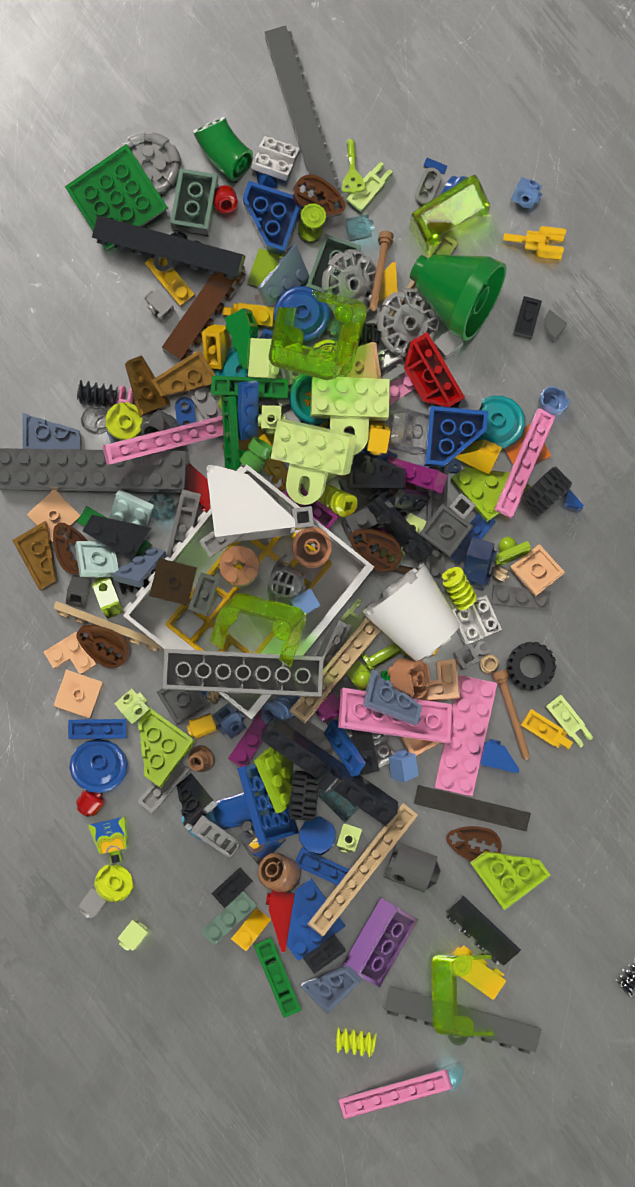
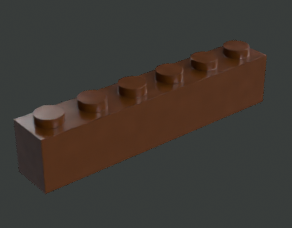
M243 266L240 278L235 277L234 280L224 278V274L216 272V275H211L163 344L162 349L165 353L179 362L192 355L193 351L191 349L202 340V331L213 324V318L216 313H221L225 306L223 304L225 300L233 296L236 284L244 280L246 276L245 266Z

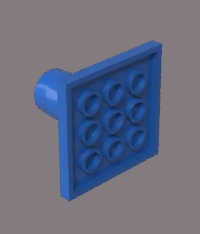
M252 764L237 768L244 792L216 802L218 805L213 808V812L219 827L229 829L242 826L244 822L250 821L253 823L259 845L298 834L296 820L289 817V806L283 812H275L256 765Z

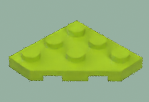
M465 467L452 476L450 481L464 496L476 505L474 507L476 511L488 522L499 514L494 509L510 472L491 470L490 474H487L477 468ZM528 483L523 492V495L531 488V486Z
M149 707V710L138 722L141 737V753L144 762V776L162 788L195 743V740Z
M269 747L254 762L275 812L280 813L290 805L293 762L272 747Z
M485 851L470 862L503 910L551 876L538 858Z

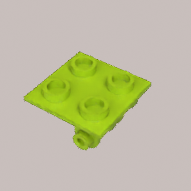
M259 248L247 284L259 287L286 254L282 253V255Z

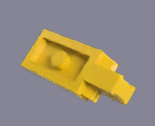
M240 302L234 303L233 307H223L222 315L229 316L245 308L252 310L258 325L274 326L275 307Z
M530 709L521 724L522 727L557 748L559 745H562L569 749L573 744L572 741L565 737L567 733L563 731L564 729Z

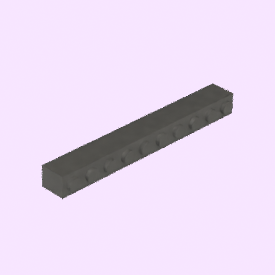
M286 25L265 31L267 47L308 175H317L329 182L344 199L341 188H337L336 185L338 181L336 171H332L330 164H333L331 155L326 153L325 150L327 146L325 136H321L319 129H322L320 120L315 118L314 115L316 111L314 101L309 100L308 94H311L308 83L304 84L302 78L305 76L304 69L297 62L300 59L297 48L293 49L291 43L294 42L292 32L287 30ZM321 194L316 196L317 201H320L322 199ZM335 203L334 208L338 207L339 204Z

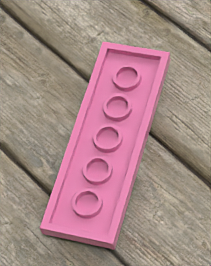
M459 675L460 698H456L453 701L450 742L444 743L434 788L473 796L497 683Z
M342 688L340 691L339 728L441 743L450 742L452 704L413 699L422 706L419 722L414 726L363 707L366 691Z

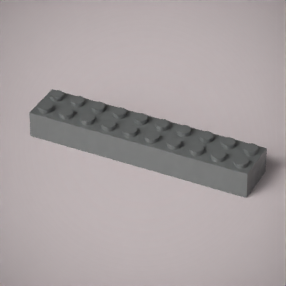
M0 448V490L118 491L120 489L125 492L181 493L182 489L188 491L189 454L186 451H160L107 465L103 450Z

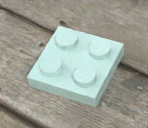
M119 489L109 518L148 527L154 505Z
M76 541L75 549L80 577H113L112 574L119 570L116 551L99 541Z

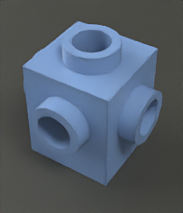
M521 177L511 200L518 203L521 207L532 209L534 203L538 204L543 195L540 193L542 185L538 184L535 180Z
M229 703L213 714L219 723L217 728L223 735L227 733L231 739L246 728L242 722L245 719L239 710L234 711Z

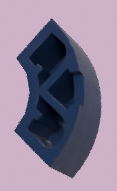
M472 537L466 554L463 571L473 588L484 591L485 585L489 586L492 575L489 574L491 563L496 559L497 551L494 550V543Z

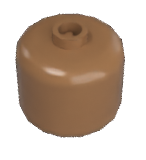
M277 852L270 853L259 864L258 878L260 883L270 890L289 893L299 884L301 869L292 858Z

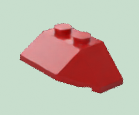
M428 332L412 340L404 370L422 401L449 408L465 399L464 394Z

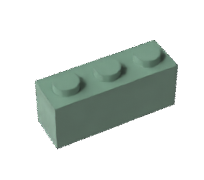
M244 890L203 928L201 933L214 946L257 906V903Z

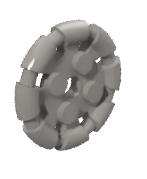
M140 132L128 137V141L124 144L122 143L119 148L125 144L129 148L134 146L137 150L133 154L141 166L144 162H151L153 164L152 168L144 171L159 194H165L167 189L171 186L173 187L178 180L181 158L177 148L169 143L170 140L154 132L152 134ZM145 141L152 142V147L145 145ZM163 148L167 150L164 155L160 152ZM166 164H172V168L166 169ZM164 178L166 181L161 185L159 181Z
M349 249L345 250L344 253L339 252L330 259L327 264L328 268L322 276V290L325 292L324 299L333 313L337 312L340 317L345 319H356L359 315L364 316L370 311V301L377 268L369 256H364V253L361 251ZM352 279L354 280V283H355V286H354L353 289H351V287H350V281H351ZM334 287H335L336 294H333V292H332V288H334Z
M404 288L400 289L398 293L393 292L384 300L381 305L383 308L381 312H378L377 328L381 332L383 344L388 350L397 352L402 357H407L412 340L423 335L428 330L432 341L435 342L434 338L439 332V317L434 314L432 308L427 307L428 303L416 289ZM404 299L405 304L402 305L400 300ZM390 310L394 311L392 317L388 315ZM426 312H428V314H429V318H428V319H426L425 314H424V313H426ZM408 318H411L413 321L411 328H408L406 325ZM387 328H390L392 334L389 335ZM400 340L404 341L402 346L399 345Z

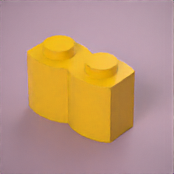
M211 713L189 720V725H186L189 735L191 737L194 736L195 739L218 732Z

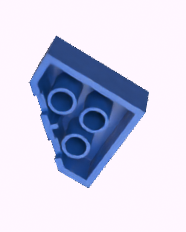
M248 181L243 195V205L266 250L282 255V253L286 254L301 209L295 204L292 194Z
M430 406L428 409L424 466L443 468L487 431L488 411Z
M312 878L295 891L287 946L298 961L346 927L341 918L338 917L326 934L321 936L307 925L326 900V897Z

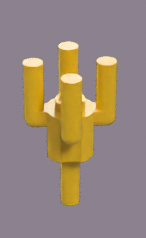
M541 226L539 232L527 230L526 236L504 233L503 241L525 243V249L536 250L535 255L537 257L561 260L564 247L548 244L549 240L563 242L566 229Z

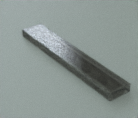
M421 785L417 786L413 803L527 832L531 815L530 812Z

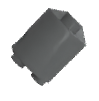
M397 842L384 878L425 893L426 890L436 885L441 872L437 863L438 857Z

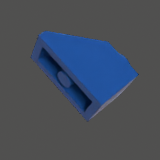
M489 739V742H484L480 765L519 773V768L506 747L500 745L501 741Z

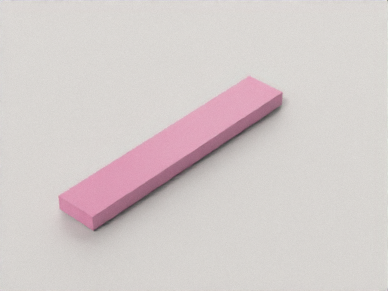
M540 408L536 410L495 506V511L509 518L514 516L554 422L555 415Z
M444 1069L340 1098L338 1101L343 1117L346 1119L451 1090L453 1087L448 1071Z

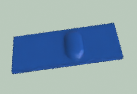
M426 158L423 165L427 168H436L442 174L445 173L447 165L430 158Z

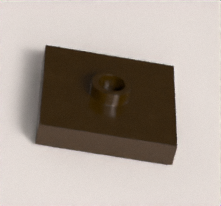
M159 558L149 596L188 606L197 567Z

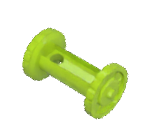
M313 203L306 205L302 209L298 234L304 241L315 242L322 236V225L326 220V212L323 207Z
M394 642L370 657L365 653L361 657L365 663L364 666L371 672L377 666L400 653L405 658L408 657V654Z

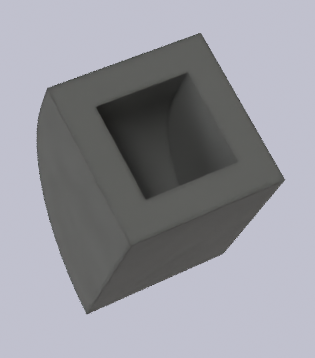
M549 309L544 319V331L548 338L554 342L565 329L567 323Z
M73 575L67 589L66 604L84 608L91 586V579Z

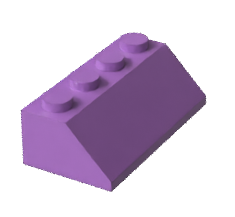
M381 898L342 966L349 965L361 978L380 987L419 919Z

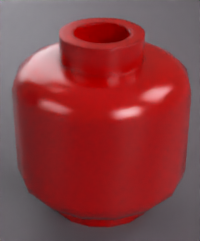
M222 185L216 188L213 203L217 211L231 213L237 207L236 191L231 186Z
M84 789L76 800L77 810L86 817L97 815L105 803L102 797L103 793L88 792Z

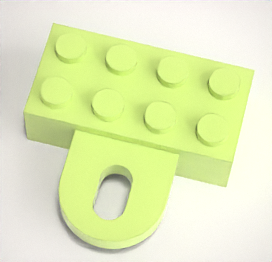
M312 376L310 418L330 419V429L344 432V429L347 427L353 428L355 435H357L353 454L356 455L365 448L368 442L369 421H387L389 417L390 379Z
M287 419L278 420L271 459L290 463L286 489L291 499L302 505L312 504L322 497L328 472L338 475L349 474L357 435ZM304 476L310 479V488L307 496L302 495L300 491Z

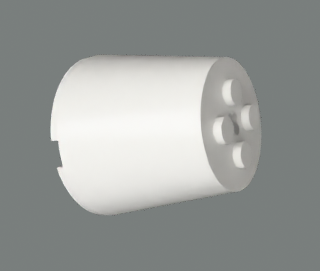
M420 564L418 566L419 570L413 568L380 594L382 598L377 603L372 601L363 611L368 619L414 661L432 655L436 648L451 640L450 637L460 627L459 621L425 564Z

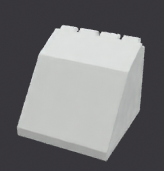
M216 465L207 466L215 537L246 533L234 541L240 542L294 535V518L248 474Z

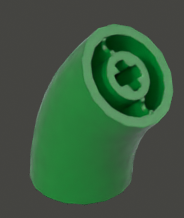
M225 117L211 121L193 131L205 155L225 176L236 181L246 173L253 159V151L235 135Z

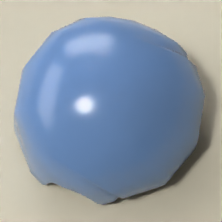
M549 386L542 391L539 402L544 411L557 415L568 408L570 399H567L566 391Z

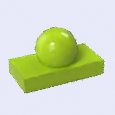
M504 537L498 546L501 553L496 555L493 563L497 567L526 555L531 551L529 542L526 541L517 545L515 539Z
M358 660L346 675L358 690L366 691L370 672Z

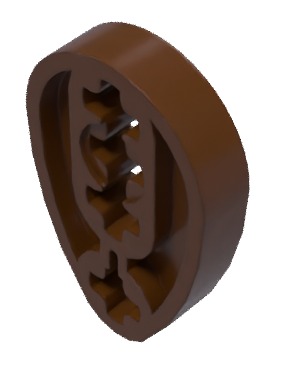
M309 174L301 177L293 188V200L300 209L314 203L324 208L326 217L339 216L345 210L346 204L340 193L329 182L317 175ZM302 185L305 186V190H306V191H304L303 193L300 192V188H299V187H301ZM310 190L314 191L312 197L308 196ZM321 194L322 199L320 201H317L316 196ZM335 203L339 204V208L337 210L334 209Z
M58 523L53 529V546L58 562L66 572L79 574V568L75 566L78 564L77 560H72L73 553L66 551V548H68L67 544L69 542L76 544V541L88 540L74 527L66 523ZM59 526L67 528L65 532L67 540L61 534L57 535L56 532L59 530Z
M355 529L352 531L350 543L354 551L372 564L374 570L387 572L399 564L402 548L396 538L374 529ZM362 534L364 541L355 542L354 535ZM378 544L380 550L387 549V554H395V559L397 560L389 562L386 555L380 557L379 551L372 552L370 545Z
M83 625L76 634L77 640L85 652L104 667L117 668L129 656L130 647L128 641L114 630L97 625ZM85 632L88 633L87 638L83 636ZM101 642L105 643L104 647L100 646ZM110 647L113 648V651L111 653L108 652ZM118 652L122 653L120 657L116 656Z
M479 826L460 827L449 831L446 835L448 845L457 854L469 861H473L485 851L490 852L488 849H484L481 852L480 847L477 846L471 849L468 841H472L473 838H476L477 843H482L483 840L486 841L485 844L488 846L495 843V847L498 849L497 852H494L501 853V840L497 833L489 828ZM457 833V837L465 841H456L455 844H452V840L449 837Z

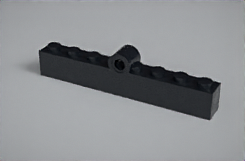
M97 215L92 238L96 239L98 244L105 246L108 243L115 244L114 248L123 251L126 248L133 249L132 253L142 256L144 252L151 254L150 258L154 259L155 268L164 273L173 271L175 265H180V262L187 264V268L198 270V267L204 268L205 273L216 275V272L224 274V278L234 280L235 277L240 278L246 257L240 253ZM167 259L168 263L163 267L162 260Z
M273 716L263 728L261 741L314 776L316 784L324 792L331 793L334 790L384 826H387L397 815V800L361 775L352 777L341 761L276 716Z

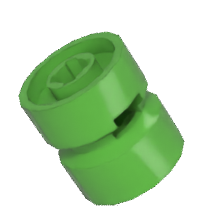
M253 437L248 445L249 451L244 452L240 462L244 466L247 464L257 473H261L266 465L265 460H269L273 447L267 442Z

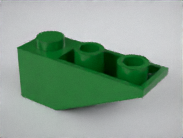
M242 308L224 319L226 321V330L233 340L232 346L239 355V364L244 370L248 371L250 339L258 337V326L252 310Z

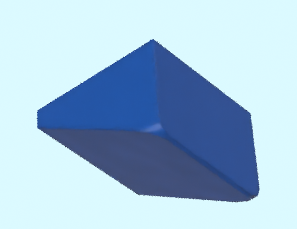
M570 489L567 491L563 506L581 511L584 505Z

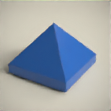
M256 172L258 184L270 188L278 187L276 177Z

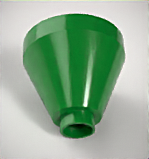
M433 254L427 258L421 255L412 267L410 279L416 282V289L448 330L457 337L468 341L483 326L498 299L506 276V264L491 256Z

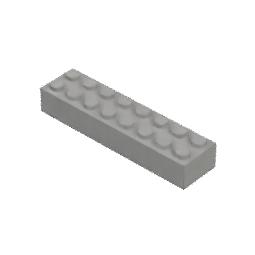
M164 649L162 689L322 697L324 657Z

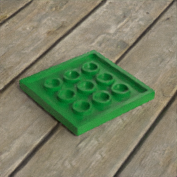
M127 144L64 186L93 231L97 215L142 227L168 209V206ZM108 243L107 246H102L105 250H108L115 244Z

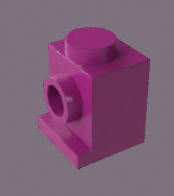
M332 693L318 707L316 715L323 722L329 718L333 720L339 714L340 699Z

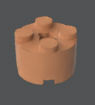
M309 527L299 531L292 544L294 559L306 568L320 567L328 560L332 551V544L328 534L317 527ZM314 543L317 551L309 552L307 545Z
M234 546L223 553L220 559V573L223 579L230 585L235 587L247 586L258 575L259 561L256 554L250 548ZM237 562L245 565V567H242V571L234 568Z
M399 658L388 669V676L393 684L392 686L401 693H406L411 698H422L428 690L425 689L426 683L430 682V670L427 663H423L422 661L424 660L414 661L413 659Z

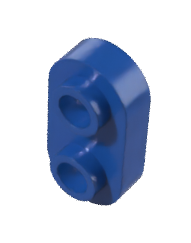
M180 397L175 403L176 420L180 426L186 421L189 423L196 422L193 401L189 397ZM183 403L188 404V407L186 409L181 408V405Z

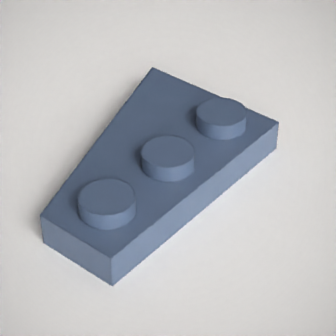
M292 245L288 249L289 252L280 259L274 271H271L259 285L258 291L264 305L272 304L285 291L300 286L309 280L310 276L297 245Z
M23 413V449H81L80 430Z
M155 547L147 549L145 553L133 558L130 563L121 566L118 571L113 573L114 581L141 588L144 585L143 580L149 579L151 571L156 569L159 558L165 559L167 557L166 551Z
M373 669L370 672L362 706L416 726L419 722L422 706L406 693H401L393 687L389 680L385 681Z
M348 965L305 981L300 987L328 1014L363 979Z

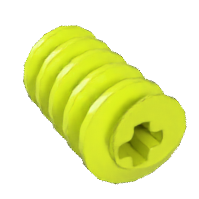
M329 484L325 485L324 493L318 500L333 513L342 517L352 515L358 504L357 498L354 495Z
M453 567L442 574V579H444L443 586L446 587L452 602L456 604V609L465 610L473 605L477 595L473 591V587L467 580L462 568Z
M338 1027L335 1043L337 1052L340 1053L341 1049L344 1048L345 1054H348L349 1050L352 1049L353 1055H356L359 1050L360 1056H363L367 1051L368 1057L371 1058L375 1049L377 1033L372 1038L370 1032L364 1037L363 1031H360L358 1036H356L355 1030H352L349 1035L347 1028L344 1029L343 1033H340V1028Z

